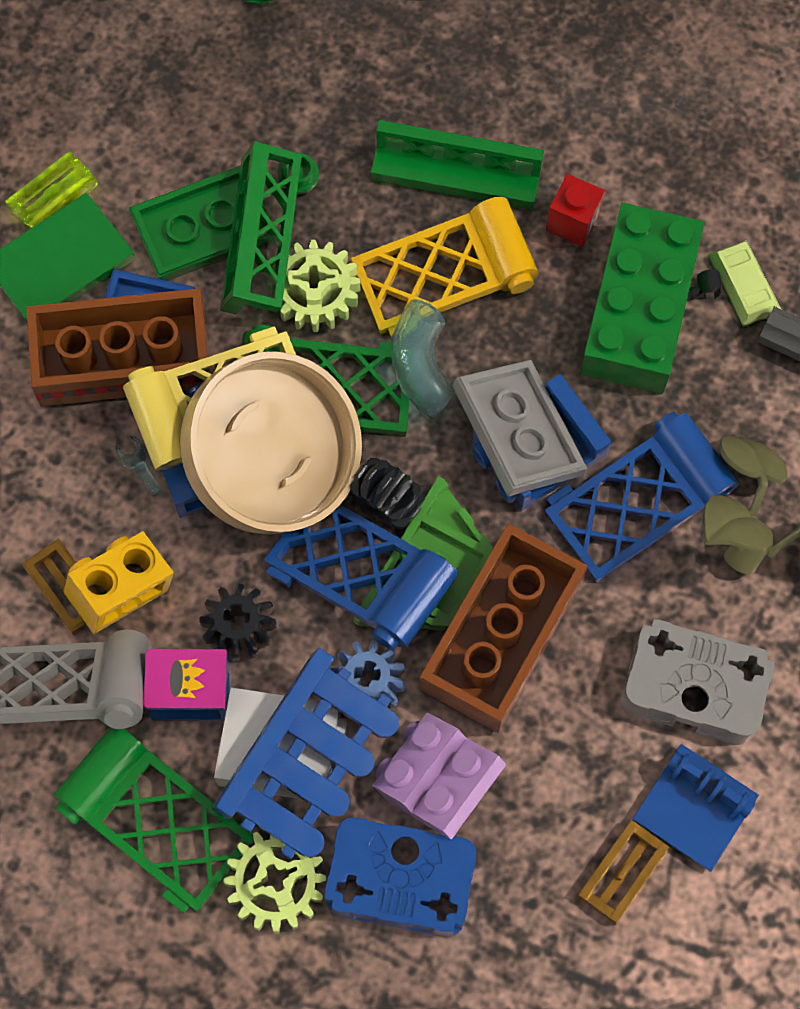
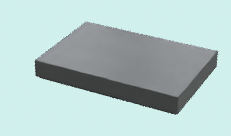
M531 360L456 378L452 386L507 496L582 476L588 469Z

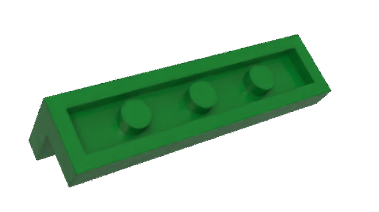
M379 120L376 130L377 147L371 169L372 181L480 201L494 197H505L510 206L529 210L534 209L544 150Z
M254 141L242 157L220 311L236 315L244 305L276 313L282 309L302 154ZM268 159L289 165L288 177L277 184L267 170ZM265 184H266V186L268 187V190H266V191L264 192V187H265ZM284 187H286V192H285V194H284V192L282 191V189H283ZM271 195L276 198L283 208L282 216L273 222L262 208V201ZM259 223H261L262 226H263V228L260 229V230H259ZM279 225H281L280 232H279L278 229L276 228V227H278ZM266 233L269 234L278 247L277 255L268 261L256 246L257 239ZM254 261L258 265V267H256L255 269H253ZM276 263L274 271L271 266ZM263 272L273 286L272 296L267 297L251 293L252 277Z

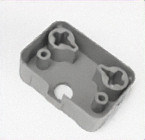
M654 619L651 626L644 624L635 642L621 696V704L624 710L633 716L671 727L676 721L697 727L694 732L696 734L734 745H742L747 743L761 726L765 710L764 705L774 673L775 661L768 660L769 652L762 648L747 646L726 640L723 637L673 625L670 622ZM656 640L664 642L663 649L665 652L662 656L654 654L655 647L653 644ZM744 664L751 666L750 671L754 675L751 681L743 679L744 672L740 669ZM690 687L702 689L708 698L706 708L699 712H692L686 709L682 703V693L684 690Z

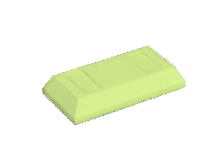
M747 240L708 254L714 269L720 272L721 283L743 327L769 318L774 306L781 309Z

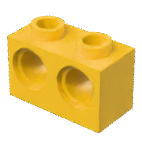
M144 531L130 539L128 536L118 538L107 547L105 553L93 560L91 557H86L76 562L68 571L64 594L92 633L96 634L166 593L174 572ZM136 564L143 568L144 572H131L125 565ZM98 585L103 587L108 593L97 595L90 592L87 587Z

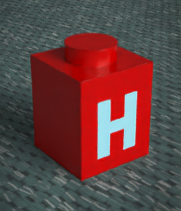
M566 174L549 207L545 231L584 247L601 213L605 190L570 174Z

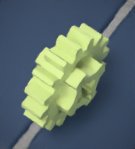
M311 240L309 249L303 250L299 243H295V254L288 257L282 309L280 310L281 320L285 322L294 317L295 327L298 330L304 326L305 322L311 323L313 332H318L319 324L322 322H326L327 326L333 329L335 328L334 318L336 316L347 320L349 318L347 306L357 307L358 295L356 292L361 291L360 278L356 277L357 265L356 263L347 264L348 252L345 250L337 255L333 254V243L328 242L324 249H318L316 240ZM276 265L271 266L274 271ZM268 280V290L272 294L273 286ZM317 283L318 288H311V284Z
M255 832L253 833L254 846L249 848L241 842L237 845L239 852L243 856L241 860L228 859L227 865L236 871L235 876L224 878V884L227 887L236 888L237 891L227 898L230 905L242 903L243 907L240 909L238 918L243 921L250 915H253L255 917V930L260 931L265 921L271 922L274 934H279L281 922L288 921L292 929L295 930L298 928L296 916L302 913L305 917L311 919L314 913L309 903L311 901L323 902L324 895L315 890V886L327 882L326 875L315 873V869L323 864V859L321 856L313 858L304 857L295 852L294 856L299 860L286 862L278 859L272 850H282L285 844L271 835L269 840L264 841L262 836ZM257 858L260 866L256 876L244 884L246 870L249 864ZM271 870H276L279 876L289 875V877L283 880L284 889L276 892L273 886H262V884L268 881L267 873ZM307 877L305 893L295 905L292 897L296 883L303 881ZM260 899L268 900L277 905L279 912L262 910L252 902Z

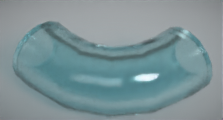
M414 299L403 310L392 335V366L401 390L428 419H433L443 410L455 394L452 386L453 382L439 369L434 356V344L445 326V319L431 304Z

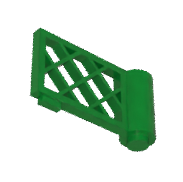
M263 324L253 326L252 330L243 333L241 346L252 343L249 337L251 334L273 326ZM290 338L294 351L311 353L319 362V366L337 380L348 397L359 408L356 414L361 432L406 436L413 352L405 351V344L380 341L379 348ZM276 346L264 350L263 352H281V349L279 346ZM323 355H329L330 357L326 359ZM342 357L353 358L362 368L361 371L348 381H345L332 366ZM366 360H374V361L369 364ZM384 362L403 364L402 377L390 386L375 371ZM368 375L382 392L365 404L351 387ZM401 387L399 398L394 391ZM388 397L399 410L398 423L380 421L371 409ZM363 415H365V416L367 417V419H359V418L362 417Z
M109 727L53 794L59 800L54 808L74 825L80 819L84 820L163 884L167 890L163 893L162 897L183 914L189 907L198 912L231 871V868L227 865L228 859L239 860L242 857L238 847L235 848L231 855L211 857L208 830L229 828L242 839L241 843L248 847L254 842L253 834L240 827V824L233 818L226 820L211 810L214 805L211 800L147 750L143 744L125 729ZM151 765L165 777L167 795L139 798L138 779ZM171 782L184 793L172 795ZM133 787L134 799L122 800ZM193 799L201 806L203 824L175 827L173 801ZM167 802L170 828L142 831L140 805ZM134 806L137 832L116 834L103 823L114 808ZM206 811L220 822L208 824ZM203 831L206 857L178 861L176 834ZM170 835L173 861L152 863L144 857L143 837ZM137 838L138 851L125 840ZM224 862L213 876L211 863ZM207 864L208 883L195 898L180 886L179 867ZM173 867L174 880L160 869Z

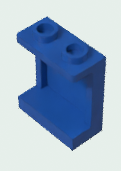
M561 374L546 382L545 388L584 463L589 469L607 457L611 441ZM474 430L473 445L471 446L472 453L483 468L489 466L498 478ZM499 478L496 481V485L507 502L511 503L514 501L520 510L523 511L570 480L512 496H507Z

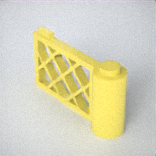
M274 326L251 334L249 337L252 343L167 371L155 372L153 366H148L128 375L130 382L123 386V390L155 471L165 470L182 463L180 449L181 427L191 397L183 394L178 379L192 374L206 380L212 375L204 371L206 369L216 366L214 370L216 372L222 368L224 363L234 362L254 353H262L264 350L279 346L283 353L296 355L287 331L278 334Z

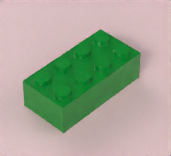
M621 202L579 375L659 394L664 393L672 368L705 221Z

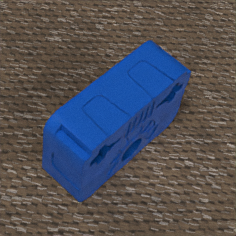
M356 817L345 819L339 825L336 833L333 860L325 889L327 907L332 914L338 917L443 937L455 936L462 930L466 919L471 881L476 862V849L470 840L463 837L454 836L451 840L441 834L425 832L424 830L410 827L387 825ZM401 838L412 839L419 848L418 858L409 865L397 863L391 854L393 844ZM348 880L356 881L357 889L365 893L362 896H354L352 903H345L343 894L337 891L338 887H346ZM440 898L449 899V907L456 909V914H448L446 921L437 920V912L429 909L430 904L438 905Z

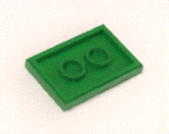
M240 166L129 207L130 215L158 279L169 281L227 259ZM262 202V208H263V210L265 211V213L268 215V213H267V211H266V209H265V207H264V205H263V202ZM259 223V230H260V229L263 228V226H262L261 223ZM266 233L257 239L256 246H261L273 240Z
M86 192L0 249V288L27 322L26 306L73 302L110 277L113 269H122L134 261L136 257L133 250Z

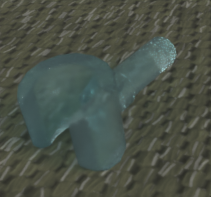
M130 436L136 450L131 454H124L119 446L116 445L117 455L125 468L134 469L151 495L156 496L162 490L144 462L146 454L140 440L136 436Z

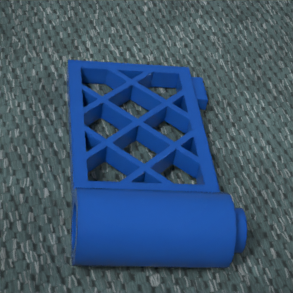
M674 411L667 414L655 424L654 428L657 432L650 439L575 490L568 484L547 498L550 507L545 509V514L580 562L588 565L587 571L596 583L703 510L710 497L714 495L727 496L739 485V480L687 413L677 415ZM650 452L661 466L659 480L633 477L634 463ZM629 467L628 476L618 474ZM664 473L667 474L673 483L663 481ZM607 481L626 483L623 505L597 501L599 486ZM631 484L657 488L654 510L627 506ZM662 489L680 492L689 503V506L678 514L658 511ZM593 491L592 500L582 499ZM571 505L590 508L587 530L568 527L559 514ZM595 509L621 513L618 535L592 531ZM626 514L652 518L650 533L641 539L622 536ZM657 519L667 520L656 528ZM575 536L585 537L584 547ZM590 538L616 542L614 558L599 568L588 555ZM621 543L631 545L620 553Z
M339 505L331 513L334 520V526L311 532V526L303 529L284 532L264 559L269 566V569L266 571L267 574L287 587H290L293 581L373 627L375 629L371 634L373 638L391 650H394L396 646L401 648L408 647L458 577L456 569L438 554L427 549L420 550L342 505ZM340 519L344 520L347 523L341 524ZM360 530L367 533L369 546L345 551L344 534ZM336 537L339 553L315 559L313 542ZM375 539L381 541L382 543L376 544ZM306 544L308 561L289 565L282 561L290 548ZM397 550L406 555L397 568L380 571L378 554ZM371 556L374 574L350 579L347 562ZM341 564L342 582L323 585L319 582L317 569ZM310 571L311 577L304 573ZM376 584L378 595L367 610L354 603L353 589ZM345 592L346 598L338 593Z

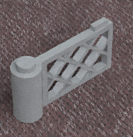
M125 629L111 634L107 642L0 647V663L5 665L0 670V686L15 675L24 681V683L8 694L0 689V724L99 719L114 729H125L138 724L143 715L146 651L152 649L151 641L141 632ZM94 658V663L80 673L69 667L79 659ZM35 661H47L50 663V665L34 676L25 670ZM59 673H62L69 681L53 692L43 685ZM79 688L88 694L87 703L67 704L63 701ZM34 691L43 697L42 700L33 706H20L18 704L19 701Z

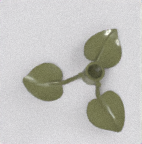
M726 435L719 444L723 459L736 471L746 476L757 478L758 489L750 510L739 501L722 495L710 497L704 507L702 516L705 545H729L724 552L726 562L738 572L753 574L766 555L775 558L780 549L800 537V526L776 543H773L772 530L758 520L756 515L767 489L768 480L782 484L787 479L788 472L785 463L777 453L758 441Z

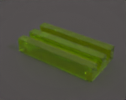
M69 151L8 198L6 204L30 230L84 193H89L98 186L97 178ZM73 167L75 169L60 182L54 183L47 188L44 194L25 209L22 207L70 168Z

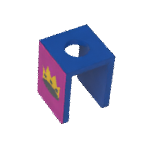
M148 649L146 651L143 704L146 709L150 710V718L153 721H225L231 689V661L227 649Z

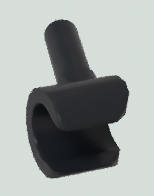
M715 269L700 272L697 275L698 286L690 287L687 300L696 298L707 299L706 293L714 292V299L719 297L721 294L720 272Z

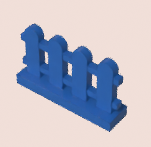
M321 648L316 649L310 655L211 808V810L226 820L232 818L235 812L244 817L240 827L248 832H251L255 825L285 844L280 853L289 859H292L295 852L304 857H313L323 850L324 837L312 825L321 812L330 817H337L348 810L350 804L349 796L343 789L338 787V784L346 772L354 777H363L373 770L374 757L370 751L362 747L370 733L379 738H387L395 734L399 727L397 715L387 708L391 699L384 694H380L377 700L348 682L352 673L343 667L340 668L337 674L330 670L328 667L334 660V657ZM311 694L321 699L312 713L303 707ZM330 707H333L360 725L352 739L323 721ZM286 733L295 738L287 752L278 747ZM305 746H308L335 764L327 779L297 760ZM262 772L270 777L263 790L259 792L252 785ZM280 785L310 804L301 819L272 800Z

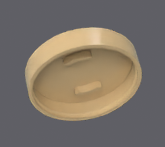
M262 352L245 356L220 368L201 384L185 411L181 427L180 449L183 467L192 489L200 501L215 516L225 523L247 532L280 534L303 529L323 520L343 502L351 490L350 485L360 467L362 437L359 420L350 398L337 380L326 370L298 355L283 352Z

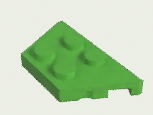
M440 476L437 477L420 507L421 510L414 520L411 521L401 539L420 550L427 549L438 554L458 572L456 580L420 628L422 630L446 631L492 552L493 547L485 535L479 533L474 526V520L465 507L462 508L448 489L449 485ZM394 550L382 571L397 568L406 555ZM373 584L361 605L366 610L378 595L376 584ZM353 618L354 623L358 626L371 627L358 618Z

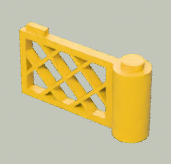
M505 197L487 199L476 205L470 213L351 258L352 263L357 265V276L360 278V284L381 335L389 333L391 339L414 331L415 326L413 323L493 292L499 290L510 291L512 294L525 292L534 285V280L539 274L514 213ZM465 228L469 242L463 254L443 246L449 234ZM420 246L432 251L424 268L404 261L409 249ZM472 250H474L477 259L470 257ZM438 254L459 261L451 279L430 272ZM378 261L392 266L384 284L368 278L364 267ZM467 264L482 270L487 282L469 287L459 283L458 280ZM399 269L420 276L411 294L391 287ZM426 279L447 287L442 299L431 303L418 297ZM372 288L380 291L377 299L374 295ZM453 290L458 291V293L451 295ZM387 294L407 302L402 314L384 320L380 308ZM416 305L419 308L413 309V306Z

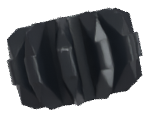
M370 458L355 473V478L350 485L349 495L352 497L353 502L362 508L363 512L368 513L374 520L380 521L384 526L402 530L409 522L414 520L421 510L420 507L425 497L420 486L413 482L409 475L403 473L399 467L392 466L387 460Z
M240 583L235 587V595L229 596L224 587H220L218 593L221 602L207 599L205 607L211 614H205L199 618L200 625L208 629L202 635L206 644L216 643L214 649H227L228 651L231 648L233 661H240L242 657L241 650L244 649L248 650L252 658H256L258 650L255 643L258 642L263 646H270L272 639L265 631L277 628L276 619L268 616L274 610L272 602H260L262 594L257 588L252 590L246 597L244 585ZM244 616L247 625L242 622V629H232L231 622L235 623L234 617Z

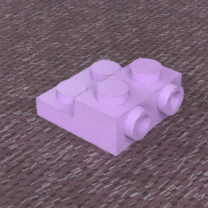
M427 712L420 722H412L406 728L403 736L404 743L394 757L386 758L379 764L376 770V781L372 786L388 803L452 840L504 769L506 763L499 755L467 739L458 728Z

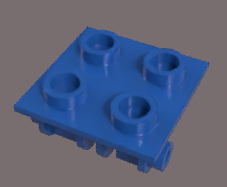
M681 744L632 820L711 872L743 820L748 817L754 808L759 794Z

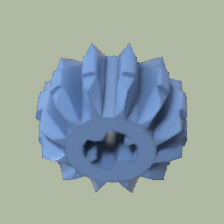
M372 640L369 645V651L363 652L359 641L353 642V657L345 651L341 650L338 652L337 659L342 666H332L330 670L337 674L340 668H345L352 673L348 682L377 700L380 694H384L391 699L388 706L396 707L398 699L393 692L405 691L406 683L402 679L397 678L404 673V664L399 662L391 663L395 657L394 650L386 649L379 655V642ZM366 671L374 673V680H371L369 687L361 686L360 678L365 676Z

